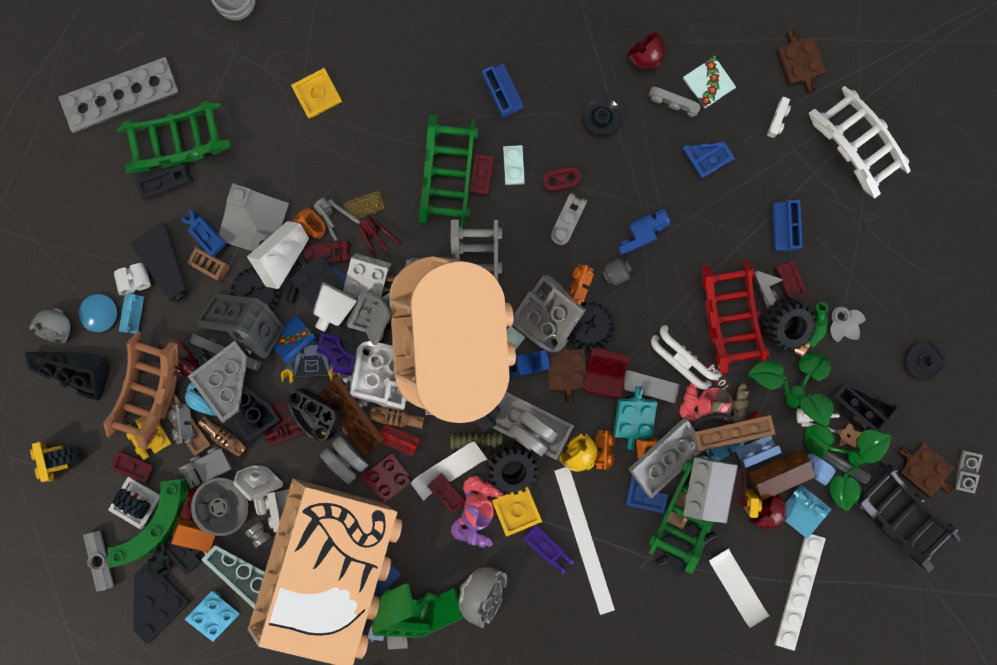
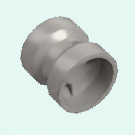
M261 521L245 532L248 538L254 539L253 545L255 548H258L272 537L269 532L264 533V525Z

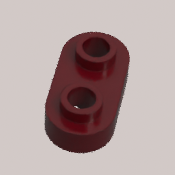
M574 167L551 171L544 176L543 185L549 191L575 187L581 180V174ZM573 175L575 179L569 181L567 177ZM550 179H555V180H556V184H555V185H551V184L549 183V180H550Z

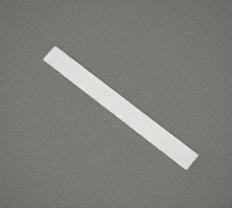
M566 467L555 470L554 472L599 613L601 615L614 611L615 609L571 471Z

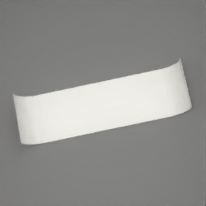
M471 442L417 476L411 482V485L422 500L425 501L433 493L427 485L440 473L451 482L488 459L476 442Z
M729 549L709 560L750 628L770 616Z

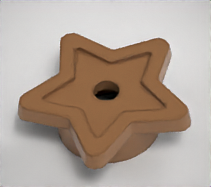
M848 423L845 429L836 430L840 436V446L849 444L852 447H856V439L861 432L855 431L851 423Z

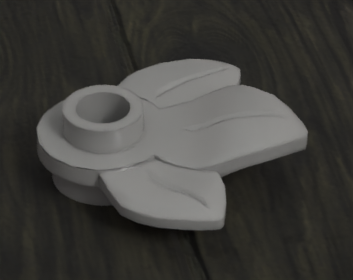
M846 307L835 308L831 314L833 321L830 327L831 336L836 342L842 340L844 336L852 340H858L860 337L858 324L863 323L866 318L858 310L849 311ZM839 313L844 315L842 320L838 318Z

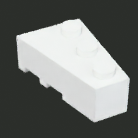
M287 221L247 256L266 287L280 288L309 237L300 223Z

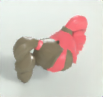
M690 382L679 412L682 418L687 419L689 422H695L709 414L723 413L730 416L733 410L734 415L732 418L734 423L742 422L746 418L749 391L746 390V384L742 383L738 387L735 400L732 399L727 391L716 387L708 388L698 397L697 387ZM718 417L720 419H724L728 424L730 423V421L727 418Z

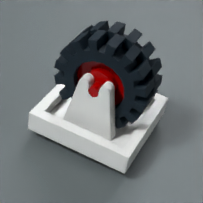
M128 477L122 488L117 492L108 510L142 530L158 505L160 494L139 481Z

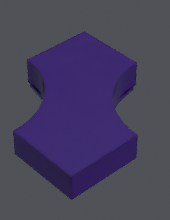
M320 333L317 352L330 360L333 368L332 372L352 376L356 356L349 354L342 348L340 337Z

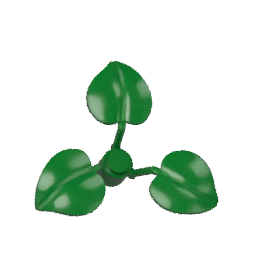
M817 353L803 355L799 360V368L807 375L801 386H794L790 390L787 377L783 375L784 368L779 363L763 361L751 369L748 376L756 380L763 387L777 389L784 382L785 395H787L786 403L793 408L800 406L802 411L812 420L825 427L828 426L834 409L832 401L822 394H815L813 396L808 394L805 396L803 390L810 376L817 381L828 377L831 364L826 356Z
M811 425L806 428L805 445L810 454L822 457L827 454L828 449L849 454L850 463L854 465L844 474V477L835 476L831 482L830 492L833 500L839 507L849 511L857 502L861 493L860 484L855 478L848 476L856 469H859V465L879 461L889 448L891 435L872 429L865 430L859 435L857 441L860 450L852 451L830 446L834 441V435L827 427Z

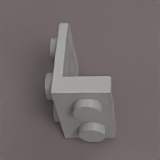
M361 290L346 324L349 328L366 332L372 345H377L383 338L386 324L391 320V311L382 296Z

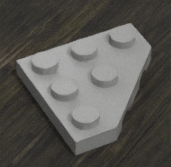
M236 341L232 342L188 376L222 423H225L240 410L247 356Z

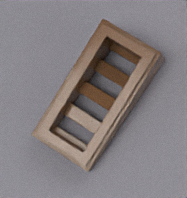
M195 247L187 261V264L221 283L225 280L231 269L230 265L216 257H211L207 252L198 247ZM200 254H202L203 256H202V258L200 259L198 265L195 264V263L197 262V260H198ZM207 258H209V260H208L207 264L205 265V267L202 268L203 265H204V263L206 262ZM216 262L212 271L210 272L209 270L211 269L213 263Z

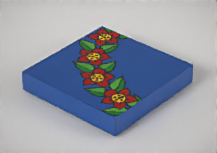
M297 314L283 325L285 329L274 345V349L285 363L315 339V336Z

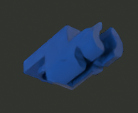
M664 208L654 212L655 219L650 214H647L631 223L629 230L634 241L627 239L620 243L621 246L617 249L620 256L654 242L657 239L654 232L658 233L670 225V220Z

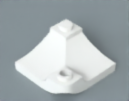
M370 341L363 342L356 350L355 366L349 392L353 397L379 404L382 407L402 411L405 407L406 399L400 393L395 380L393 346L383 343L372 345ZM364 349L368 350V356L363 354Z

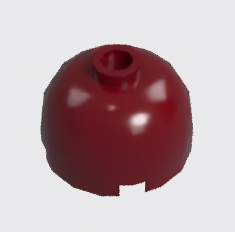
M657 32L645 36L646 40L641 43L637 42L627 53V57L636 67L641 69L652 67L654 69L662 63L661 58L665 53V44Z
M779 494L763 500L762 510L758 512V518H750V522L765 530L778 527L787 518L785 501Z

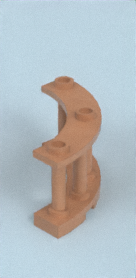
M137 331L126 343L128 364L122 391L113 410L103 424L107 437H111L117 429L136 436L139 448L146 450L159 431L157 426L161 419L165 420L172 402L177 381V375H174L175 365H178L177 344L169 342L163 349L142 343L141 332ZM142 351L159 356L161 368L143 363ZM141 370L160 376L158 390L138 384ZM135 391L155 397L150 411L131 404ZM127 411L146 417L141 428L138 429L121 423Z

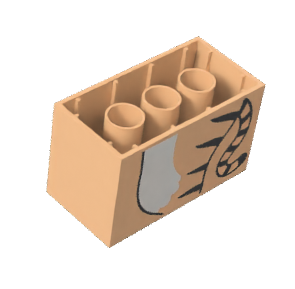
M292 478L248 627V631L258 647L334 665H353L355 658L362 659L368 646V635L362 634L366 619H375L380 603L379 597L374 596L378 580L385 581L390 571L391 559L385 557L389 541L396 543L402 529V520L396 518L397 511L376 500Z

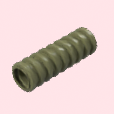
M451 433L450 448L451 450H454V448L459 450L471 442H476L481 450H484V448H487V450L493 448L495 450L497 445L502 447L503 434L499 433V435H496V433H493V435H490V433H487V435H484V433H481V435H478V433H475V435H472V433H469V435H466V433H463V435H460V433H457V435H454V433Z

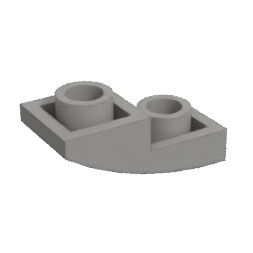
M962 449L956 476V490L975 493L980 477L978 472L983 457L981 453Z

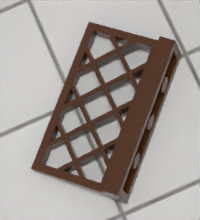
M338 376L318 394V396L341 408L343 416L339 427L361 457L374 450L384 440Z

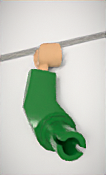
M819 302L816 304L815 311L813 312L815 314L816 325H814V328L816 330L812 332L813 337L811 340H807L808 343L805 346L801 345L800 349L795 348L796 354L800 356L805 355L809 347L814 348L825 336L828 321L826 316L828 305L826 303Z

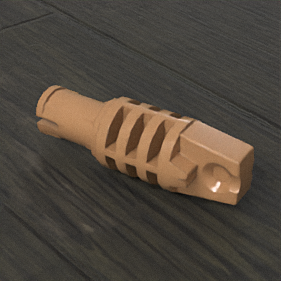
M372 406L370 414L371 420L402 428L406 425L422 429L424 422L423 416L407 414L408 412L405 410L400 411L393 408Z
M206 415L202 418L203 421H199L198 426L207 431L211 439L226 451L237 457H240L246 451V447L224 426L215 424Z

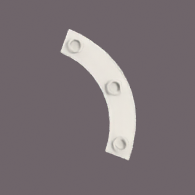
M844 86L842 88L845 96L843 100L825 113H820L813 109L809 112V116L815 128L829 140L833 138L838 143L837 149L847 162L851 160L856 167L854 173L863 190L873 198H876L881 194L878 186L882 180L898 168L907 173L911 171L908 165L909 159L902 153L896 141L887 130L886 122L874 114L859 98L855 90H849ZM849 104L858 110V112L839 126H834L829 121L831 117ZM862 117H865L873 127L854 142H848L843 136V132ZM878 133L885 146L866 160H862L856 152L857 148ZM890 151L895 162L873 177L869 171L870 166Z

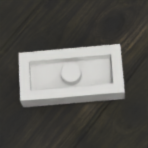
M782 97L779 101L767 136L774 138L777 134H781L784 127L782 120L784 116H788L791 108L788 105L790 99Z

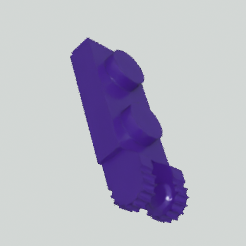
M534 525L522 538L562 574L566 570L561 564L559 565L556 562L559 556H562L570 565L574 563L564 553V550L537 525Z

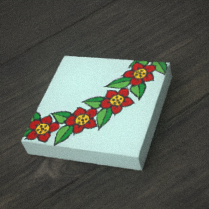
M715 56L683 77V80L703 109L736 88Z

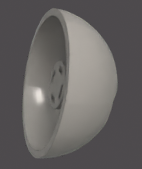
M214 478L203 483L194 493L191 501V514L196 525L204 532L214 536H225L237 531L245 522L248 514V500L234 486L232 480Z

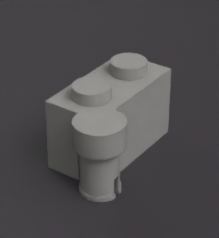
M218 446L207 451L208 455L202 458L198 455L190 459L191 463L179 468L182 476H185L190 489L234 469L225 449H219Z

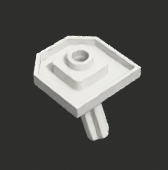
M249 466L237 471L234 478V486L249 501H254L257 515H264L268 511L265 505V496L283 487V482L266 466Z

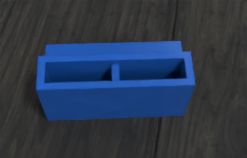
M504 64L482 70V77L502 118L523 109L524 106Z
M800 200L773 203L774 251L800 250L803 248Z

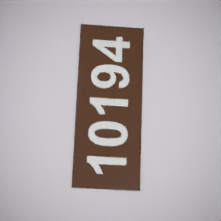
M715 360L705 366L711 372L720 371ZM721 373L720 378L717 380H712L719 389L727 392L734 389L724 373Z

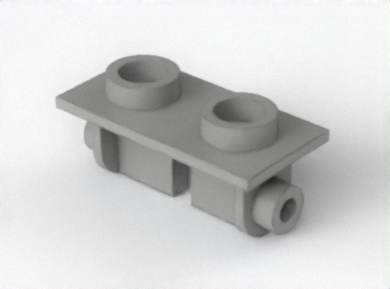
M178 404L173 405L170 410L171 421H174L175 428L172 429L173 440H176V444H181L183 439L184 443H190L193 438L192 425H184V422L191 421L190 407H188V404H180V408Z

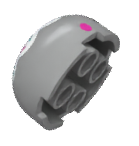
M482 567L475 570L462 583L459 608L462 616L468 622L484 628L485 622L488 624L491 622L503 599L501 598L502 587L505 588L507 585L506 573L495 568Z

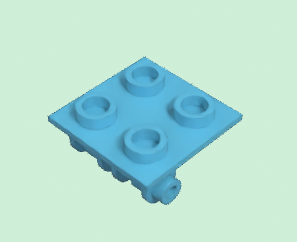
M800 485L786 502L787 518L785 522L808 539L831 511V508Z
M211 591L185 620L213 642L240 613L220 598V594L217 591Z

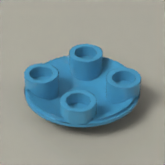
M94 294L82 302L79 309V318L86 329L93 332H103L111 328L117 321V307L108 296Z

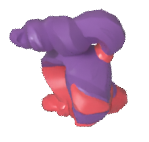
M470 476L465 480L463 486L466 494L464 509L461 517L451 526V533L455 539L466 541L473 546L490 547L493 545L491 539L477 533V530L486 528L494 516L493 505L487 496L499 498L504 496V492H500L492 483L485 482L479 476ZM462 525H466L468 528L462 529Z

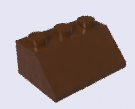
M802 449L748 473L747 478L763 501L815 478L811 460Z

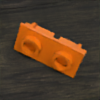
M578 264L573 272L571 285L568 286L566 292L581 305L588 292L582 286L583 284L590 286L594 276V269L587 265Z
M597 430L595 444L597 448H602V452H597L595 460L596 469H612L615 462L613 454L615 436L613 431Z

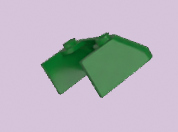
M408 584L384 591V594L380 597L377 615L371 626L373 635L419 638L463 619L464 617L459 608L457 589L453 588L441 595H434L433 592L426 593L418 600L412 599Z

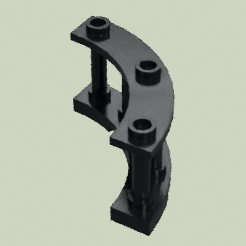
M880 462L879 466L884 473L865 492L860 493L856 504L860 509H865L869 514V519L900 549L903 548L908 552L912 560L930 573L934 568L930 562L931 556L950 537L957 542L961 541L957 534L958 529L951 523L947 525L924 504L925 501L920 495H914L897 476L898 471L889 464L887 466ZM890 478L896 486L877 506H872L869 502L871 500L870 497ZM903 492L911 502L892 522H887L881 516L883 514L882 511ZM918 507L928 518L909 537L903 538L897 532V527ZM935 523L944 532L925 552L922 551L920 553L913 547L915 545L914 542Z

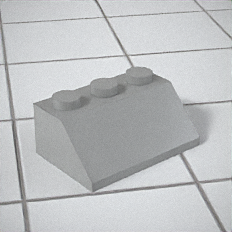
M695 457L683 516L727 523L738 465L705 457Z

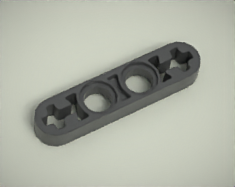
M192 333L189 340L190 343L215 354L226 348ZM247 356L246 367L259 372L262 362Z

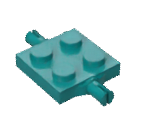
M641 386L635 387L634 397L618 399L613 435L619 438H628L626 448L629 450L635 449L636 439L652 438L657 401L642 398L644 388Z

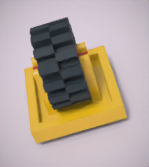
M37 442L32 444V449H30L32 460H36L37 464L35 474L41 482L54 481L53 472L67 469V465L80 461L77 446L67 448L57 446L47 449L46 443Z

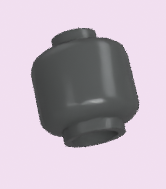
M618 257L607 262L602 272L606 281L616 286L629 280L632 268L628 260L624 261Z

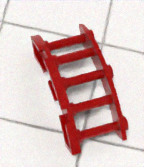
M746 259L744 260V270L719 274L712 273L709 265L702 266L703 289H706L707 294L705 305L712 344H715L717 349L715 356L720 373L728 372V364H731L733 361L760 357L761 362L766 361V358H769V350L767 346H764L758 324L760 313L759 309L755 308L752 278H755L753 266L750 267ZM745 278L746 290L717 294L714 291V284H717L718 281ZM747 297L749 312L723 316L717 314L716 304L719 302ZM750 319L752 333L726 337L721 335L720 326L722 323ZM755 340L757 350L734 354L726 353V344Z

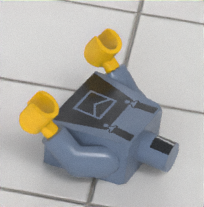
M312 333L315 339L286 363L285 369L281 373V380L283 382L285 377H290L289 381L292 383L293 373L294 377L329 376L331 381L335 375H338L339 379H342L340 373L332 372L333 368L330 360L317 352L318 335L317 333Z

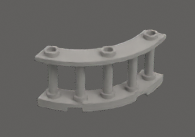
M451 220L452 259L460 260V254H463V252H494V264L476 265L481 266L488 272H494V277L498 281V274H502V262H498V239H502V227H498V220H494V229H463V227H459V220ZM463 237H494V244H464L460 242V239H463Z

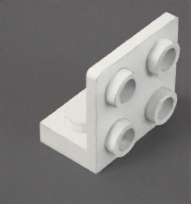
M355 253L350 260L343 292L355 298H358L361 290L382 296L385 280L392 263Z

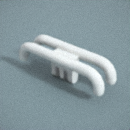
M663 325L660 329V335L677 353L673 357L659 344L660 338L658 335H654L651 338V345L654 350L696 387L702 390L710 388L712 385L711 381H701L688 369L693 366L711 380L720 378V371L711 372L697 360L698 357L696 355H691L692 352L690 350L687 351L684 345L681 346L668 334V326Z

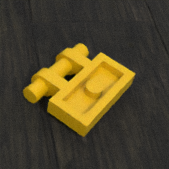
M142 416L135 420L139 428L145 422L146 417ZM160 422L157 426L159 431L146 450L139 448L136 436L129 433L126 435L133 442L137 455L140 454L143 461L150 457L147 453L148 449L151 448L154 454L173 444Z

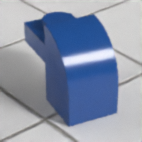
M546 350L516 356L515 364L509 366V378L550 369Z

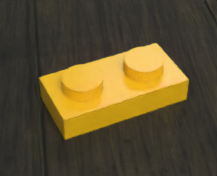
M747 489V506L744 508L750 518H758V512L762 510V501L759 500L758 495H756L753 489Z

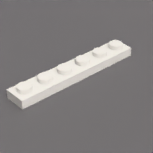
M813 534L808 539L804 537L775 640V645L795 651L826 538Z

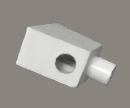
M323 282L313 310V314L320 317L315 327L325 332L330 323L339 326L357 302L356 298Z

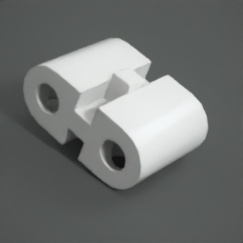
M144 263L133 264L128 269L124 267L114 271L119 295H128L135 293L134 290L138 289L141 291L151 286L147 267Z

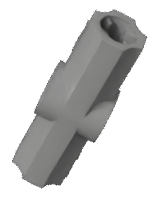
M101 530L83 535L88 554V566L92 571L96 592L113 588L114 584L109 568L108 554L105 550ZM96 556L102 558L101 566L95 563Z

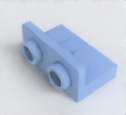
M771 436L758 439L735 451L741 466L744 468L782 453L779 445L774 444Z

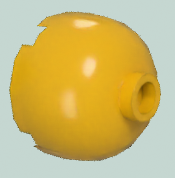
M579 434L566 444L568 449L565 453L561 451L559 455V461L566 468L575 472H581L586 469L589 470L595 465L598 450L588 434H585V436Z

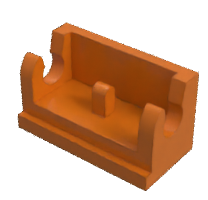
M177 516L172 532L171 544L209 552L215 536L201 530L194 520Z

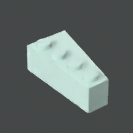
M215 545L202 558V561L254 608L265 572Z

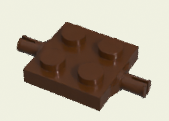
M795 29L790 30L787 34L791 43L777 49L789 85L805 82L808 93L813 92L816 89L812 79L826 73L814 37L798 40Z
M567 342L561 351L547 352L550 369H547L549 391H565V403L569 402L568 395H570V402H574L573 390L584 388L586 377L584 349H570Z
M921 443L913 453H910L904 446L900 448L898 453L906 458V461L899 474L927 497H932L940 487L948 494L953 492L954 487L949 485L946 479L954 467L925 443Z

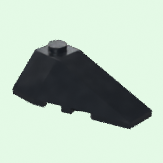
M25 353L28 369L47 379L52 377L58 380L61 386L65 388L69 386L75 389L76 394L97 401L100 399L107 375L104 357L89 353Z

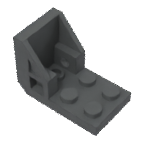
M216 293L196 321L199 328L227 331L237 343L262 358L268 357L285 329L268 305L261 300Z

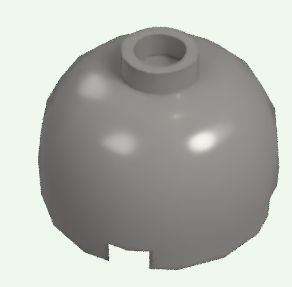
M58 308L38 312L34 316L29 329L32 330L34 328L36 330L34 334L45 340L55 342V339L61 340L60 343H65L71 326L70 321L63 314L64 312Z

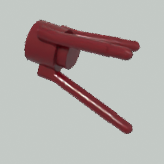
M371 217L366 218L359 224L361 228L360 233L364 237L373 257H376V253L368 236H374L386 252H389L385 243L378 236L377 228L397 244H401V241Z
M178 339V345L189 359L186 357L183 360L178 358L179 366H175V371L185 377L197 370L199 365L196 363L198 360L185 349L184 344ZM159 343L157 344V347H158V348H160V349L165 348V347L162 346L161 344H159ZM156 358V362L160 363V359Z

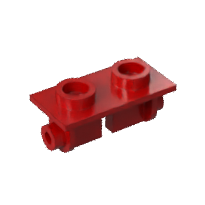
M387 424L384 425L380 432L384 438L381 442L382 444L410 456L414 455L420 438Z

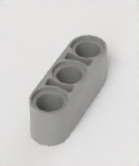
M626 370L623 390L635 393V387L641 386L644 388L642 395L675 403L680 385Z

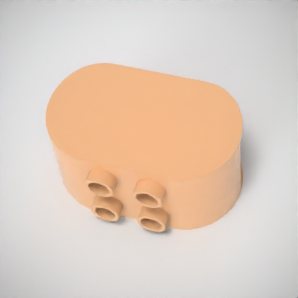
M425 257L404 267L394 279L390 289L394 370L396 384L400 393L410 403L426 409L437 418L448 422L464 423L484 417L502 400L509 383V366H513L516 361L515 348L512 342H507L506 327H510L513 324V310L510 303H505L501 286L495 277L481 266L446 257Z

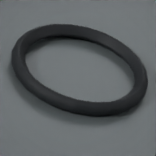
M709 414L699 418L694 423L693 429L695 432H698V424L711 418H727L730 421L729 424H733L734 421L727 414Z

